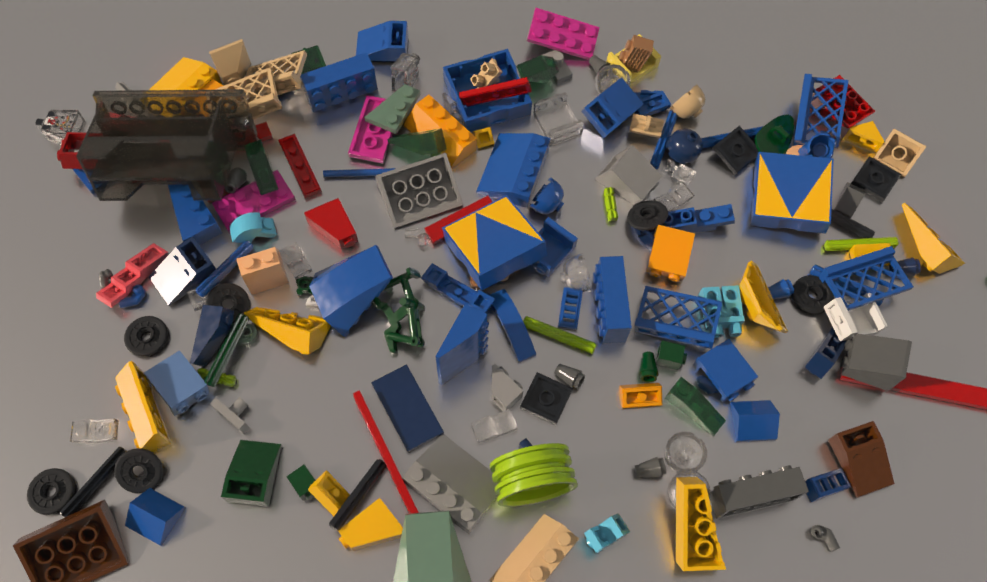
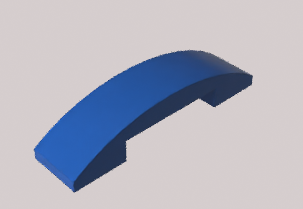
M433 263L421 277L425 283L462 307L464 304H467L487 313L495 301V298L481 290L477 292L448 276L447 271Z
M502 289L490 294L489 296L495 298L491 307L494 313L497 314L506 332L518 363L536 356L535 348L524 322L506 290Z

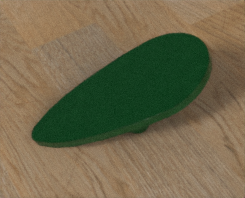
M789 114L781 115L763 126L755 137L758 151L786 154L794 133L793 117Z

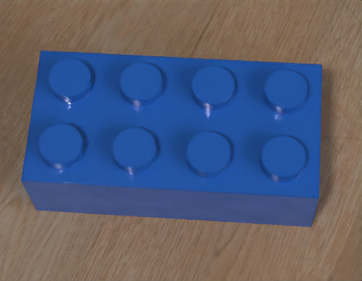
M367 52L301 74L300 76L305 95L313 112L378 90L375 69Z
M623 256L600 257L598 264H595V272H593V283L597 285V290L594 293L595 301H598L599 307L596 308V315L601 323L598 326L599 337H602L603 343H626L632 326Z

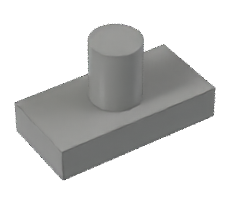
M553 50L543 54L542 60L558 84L571 79L573 73L564 61V55L557 50Z
M240 397L230 408L226 407L217 398L210 403L217 412L243 434L249 430V426L238 417L248 406Z

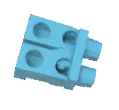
M739 285L722 286L721 288L703 287L698 297L723 302L715 338L722 337L724 335L723 329L725 328L729 329L731 337L740 336L745 319ZM708 305L704 310L710 316L717 311V306ZM709 321L705 322V330H709L712 333L713 327Z

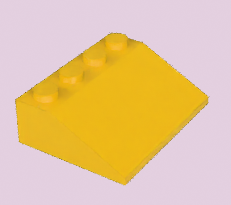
M183 57L140 100L155 114L157 119L177 129L193 113L188 101L211 79L220 84L223 83L218 71L208 64Z

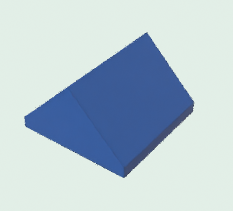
M771 400L730 402L736 442L777 440L780 413Z
M149 488L130 502L125 526L162 546L186 507Z

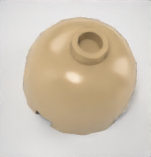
M698 85L691 88L692 90L685 93L670 107L678 117L688 119L694 116L696 118L703 112L701 108L704 106L706 99L705 94Z

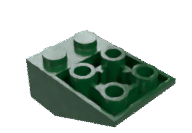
M240 440L225 476L221 498L232 503L269 507L281 444Z

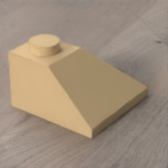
M242 39L209 51L224 86L245 77L251 62Z

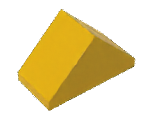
M873 121L852 126L843 138L845 141L877 153L884 143V139Z

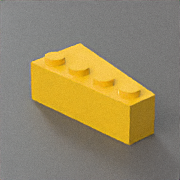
M676 477V563L683 571L726 570L721 555V546L716 534V525L711 513L712 509L706 484L698 477Z

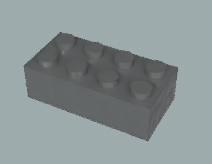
M791 465L779 468V471L774 473L771 470H766L753 478L751 475L739 477V480L732 482L731 479L718 483L719 485L713 487L714 490L708 495L716 519L794 501L809 491L800 467L792 468Z

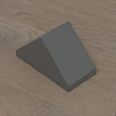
M847 182L834 210L851 218L865 195L864 189Z

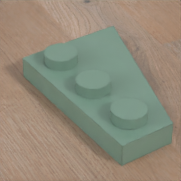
M404 84L364 117L365 122L397 134L421 95L420 90Z

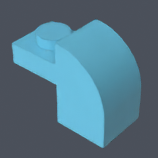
M260 212L243 214L237 217L229 226L232 242L244 243L245 241L251 243L256 236L274 238L277 235L273 218L261 217Z
M618 513L609 517L598 526L590 528L584 535L588 545L595 552L599 553L630 533V530Z

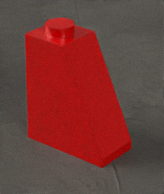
M339 198L304 212L308 224L339 248H348L358 242L357 234Z

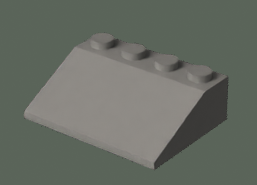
M446 153L375 176L394 228L463 205Z
M444 434L413 463L402 477L407 486L437 510H449L452 522L468 534L472 532L499 496L495 493L494 488L498 483L492 480L493 472Z

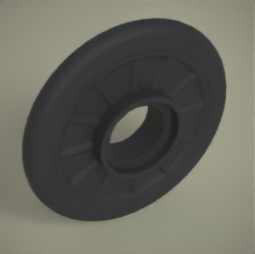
M643 201L630 209L627 219L629 224L635 229L652 230L667 220L668 210L664 204L658 201ZM645 214H652L650 217H643Z
M803 276L793 285V299L797 306L805 312L812 314L825 312L824 306L834 299V295L827 283H822L817 276ZM808 291H815L818 297L816 299L811 298Z
M223 283L214 287L206 299V305L223 307L222 302L225 299H231L234 302V306L230 308V310L234 311L233 323L238 314H244L250 308V299L246 291L233 283Z
M143 316L134 320L127 327L124 334L126 348L137 356L155 354L167 341V326L161 319L154 316ZM151 332L149 339L141 340L143 333Z
M136 448L123 453L118 458L114 473L118 484L123 489L132 493H143L147 489H153L159 484L163 468L161 461L153 452ZM141 466L144 469V475H135L133 468Z
M51 468L42 471L29 484L27 490L29 506L35 512L43 515H50L61 511L74 495V480L68 472L62 469ZM50 486H55V494L47 497L46 490Z

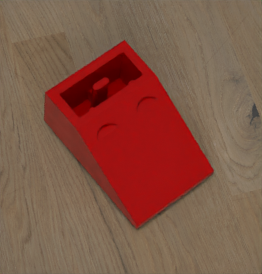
M838 75L833 79H843V77ZM836 84L832 89L838 94L843 90L844 85ZM848 84L842 126L849 129L875 113V110ZM822 85L816 91L819 93L826 87ZM828 90L821 95L826 102L834 97ZM818 97L811 102L815 109L823 105ZM836 99L829 104L834 111L841 106ZM826 106L818 111L822 117H827L831 114ZM834 116L829 118V120L838 124V120Z

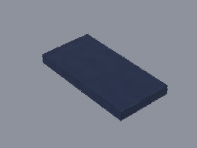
M407 364L371 382L408 453L444 434L442 427Z

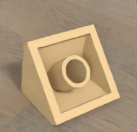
M893 129L873 159L893 169L905 178L927 146Z

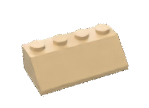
M543 514L489 581L545 582L579 538L563 524Z

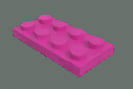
M535 8L527 42L589 60L593 56L600 27Z
M366 96L348 151L349 157L384 163L393 133L365 122L364 117L385 101V98Z
M277 169L236 190L235 193H230L213 202L212 205L229 234H231L229 226L237 217L252 212H260V216L264 217L296 199Z

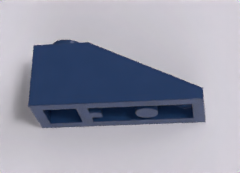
M203 305L190 364L206 367L229 333L234 319V311L220 306Z
M833 327L805 365V368L811 374L816 375L820 379L832 368L845 347L846 341L839 340Z

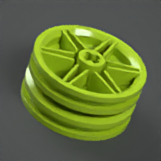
M561 443L540 444L517 449L494 459L489 466L491 472H493V482L498 483L494 488L495 493L499 495L497 497L498 505L504 507L530 505L551 500L575 490L578 487V483L574 478V469L569 467L572 464L571 456L568 455L570 453L569 447Z

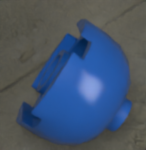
M552 177L548 179L550 183L548 185L544 184L532 201L535 203L529 205L530 208L540 214H550L554 210L558 212L564 204L562 202L564 191L561 185Z

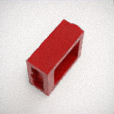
M67 132L65 138L62 139L60 150L57 151V159L61 161L62 168L109 170L116 150L113 133ZM75 150H99L98 153H85V152H74V151H75Z

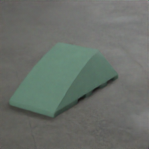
M449 510L405 514L393 582H471Z

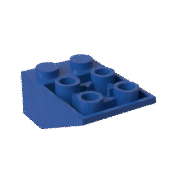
M387 21L359 31L356 56L367 52L371 61L407 62V21Z
M621 77L584 107L581 112L599 134L605 138L643 105V102Z

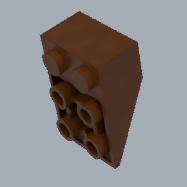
M874 421L837 433L828 440L857 498L895 484L885 443Z

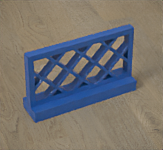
M812 74L804 75L793 146L805 145L809 141L805 140L806 134L813 130L817 135L819 132L816 130V127L823 123L829 129L826 133L829 134L831 132L835 136L837 145L834 148L838 149L849 80L812 77ZM814 83H822L826 88L818 93L814 88ZM836 84L844 85L843 90L838 94L832 89ZM828 90L834 97L826 102L821 95ZM818 97L823 105L815 109L811 102ZM836 99L841 106L834 111L829 104ZM826 106L831 114L823 118L818 111ZM816 114L821 121L813 126L809 122V118ZM832 116L838 120V124L834 127H831L826 122Z
M892 246L825 267L819 276L822 283H827L835 298H842L848 311L909 291L914 287L894 258L895 250ZM890 263L894 269L893 272L884 269V264ZM867 270L877 271V278L866 274ZM881 273L891 277L890 283L880 279ZM854 274L862 277L860 283L850 280V276ZM867 279L875 282L874 287L871 288L863 285L864 280ZM894 279L901 280L905 286L900 287L893 284ZM839 280L844 282V288L837 287L833 281ZM848 284L858 288L857 294L846 290ZM878 284L888 287L887 292L884 293L876 290ZM861 289L872 293L871 297L860 296ZM844 295L854 298V303L847 305Z
M645 286L634 325L635 332L712 349L723 302ZM648 292L657 294L660 299L650 303L647 299ZM669 297H674L679 303L670 308L665 300ZM693 301L698 307L689 312L684 304ZM662 302L667 310L658 314L653 307ZM708 305L717 306V311L710 316L704 310ZM682 306L686 314L677 319L673 310ZM651 309L655 315L650 320L642 318L643 312ZM701 310L706 318L697 323L692 314ZM668 313L674 319L669 324L664 323L661 319L662 316ZM689 317L694 325L686 328L682 326L680 321ZM709 321L713 327L712 333L704 332L700 325Z

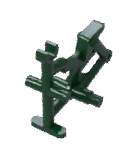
M411 267L406 269V273L393 278L383 290L391 293L393 286L401 283L406 298L403 297L399 300V303L403 305L401 308L394 312L389 304L381 302L379 297H375L372 300L378 310L382 309L391 325L384 331L388 348L392 353H398L397 341L416 347H423L425 344L422 338L419 311H423L425 306L418 299L414 298L408 281L411 278H421L418 270ZM407 315L411 336L399 334L402 328L399 321Z

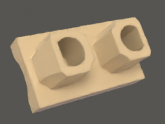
M492 58L488 63L484 62L479 74H474L470 80L477 88L489 86L493 83L497 84L500 81L499 76L503 71L498 67L497 61Z
M633 114L629 132L660 138L664 120L653 118L650 115Z

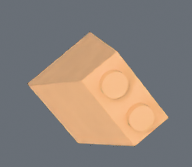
M276 247L237 258L241 276L252 295L289 283L280 252Z

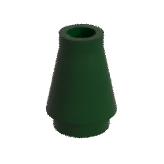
M644 352L642 354L639 376L643 382H654L659 375L654 353Z

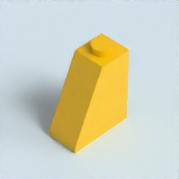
M378 498L338 531L341 534V537L338 539L345 549L350 546L353 551L400 539L403 527L384 502Z

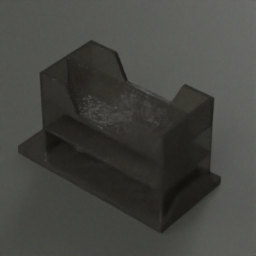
M244 89L94 91L92 96L96 102L95 116L76 157L100 201H127L143 185L188 184L194 201H211L222 199L235 152L260 151L261 142Z

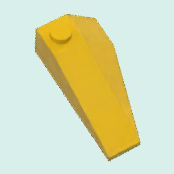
M906 203L902 204L920 256L925 261L923 265L930 272L935 271L941 274L965 264L949 245L947 246L942 240H938L940 236L933 229L927 227L928 223L911 206Z
M260 307L244 312V315L248 316L250 321L291 349L300 351L301 354L305 355L311 354L321 347L331 327L322 317L309 315L308 318L298 317V313L280 314L279 310Z

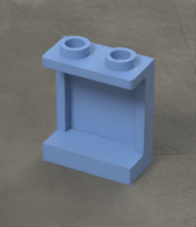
M180 350L144 372L149 385L154 387L169 406L174 416L186 412L192 404L204 400L209 394L208 385L204 383L202 377Z

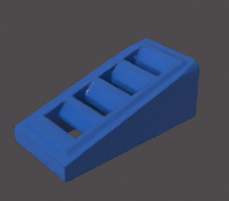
M564 287L558 328L577 330L583 290ZM565 303L576 304V306L565 305ZM564 311L575 312V314L564 313ZM563 318L574 319V322L563 321Z
M842 468L811 477L805 481L809 491L806 494L811 502L851 488ZM834 476H836V478H837V480H838V482H839V484H840L841 486H838V484H837V482H836Z

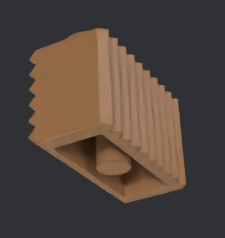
M633 35L632 39L627 41L625 50L620 52L619 60L628 70L638 73L652 54L654 41Z

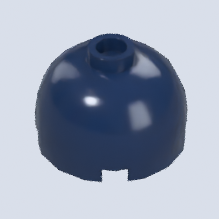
M683 128L676 130L667 139L665 146L666 148L668 147L670 151L668 154L673 160L685 165L686 163L693 164L702 153L703 142L695 131Z

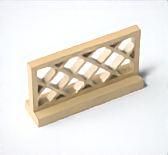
M303 50L248 68L245 77L252 75L254 72L257 73L271 68L274 74L277 95L301 89L303 82L300 80L307 53ZM268 75L263 77L260 82L265 84L269 78ZM253 82L247 83L244 89L249 90ZM258 85L254 93L258 94L262 86ZM267 89L263 96L271 94V90ZM243 91L240 94L243 98L246 95ZM251 95L247 103L253 101L256 97Z
M271 68L206 93L210 118H207L208 125L217 133L282 108ZM268 75L269 78L265 84L261 83L262 78ZM253 82L249 90L244 89L247 83ZM258 85L262 86L258 94L254 93ZM232 89H237L233 96L228 95ZM267 89L271 90V94L263 96ZM243 91V92L246 93V95L244 96V98H243L242 101H241V100H239V99H237V98L239 97V95H240L241 92ZM221 95L217 103L213 102V97ZM251 95L256 97L253 101L247 103ZM226 98L230 99L226 107L222 106ZM235 102L240 103L238 107L231 109ZM219 108L223 109L222 113L215 115Z

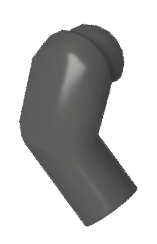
M110 269L99 273L101 289L110 284L109 279L113 276Z
M814 525L811 528V535L816 539L826 542L830 552L840 548L831 529L821 525Z

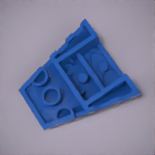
M374 245L316 272L309 287L323 319L343 337H346L350 333L349 329L352 325L358 323L360 315L364 310L369 309L372 305V300L381 294L393 279V276L379 247Z

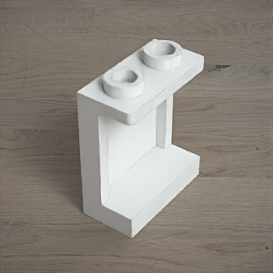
M866 293L863 297L870 298L871 293ZM839 297L824 306L840 341L851 339L856 333L876 335L887 327V323L876 302L848 311L842 298ZM855 299L845 301L849 305L854 303Z

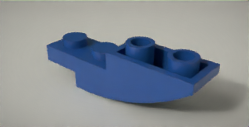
M731 204L694 210V207L669 211L667 220L662 226L691 233L716 230L717 226L735 224V218Z

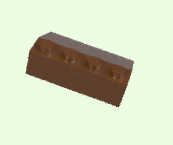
M105 499L19 538L13 545L31 582H90L129 563L115 519Z

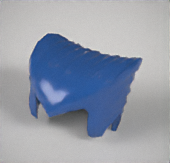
M820 131L817 135L812 136L804 146L799 148V155L832 158L834 147L837 145L836 140L825 131Z

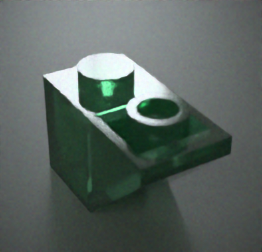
M543 55L516 66L520 77H527L529 82L547 84L559 72L553 57Z

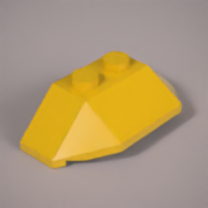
M753 261L748 262L739 284L741 302L746 304L748 311H746L748 318L759 325L784 334L787 333L788 330L758 265Z

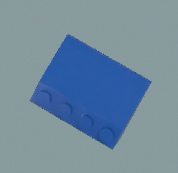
M499 133L476 193L495 199H500L507 195L515 205L528 208L549 152L551 138L535 133Z
M464 304L435 356L439 384L443 385L476 362L480 355L486 353L489 339L487 337L489 322H487L486 313Z

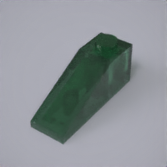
M442 128L400 134L387 139L388 143L420 155H430V157L440 155V152L447 149Z
M262 140L244 145L260 194L264 195L278 190L269 155Z
M680 377L665 397L667 401L712 436H715L726 421L702 393L682 377Z

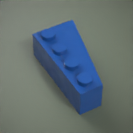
M181 169L166 177L182 241L184 242L193 236L200 246L222 234L218 223L184 170Z

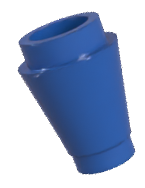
M782 279L768 287L773 299L790 297V294L794 293L793 285L789 279Z

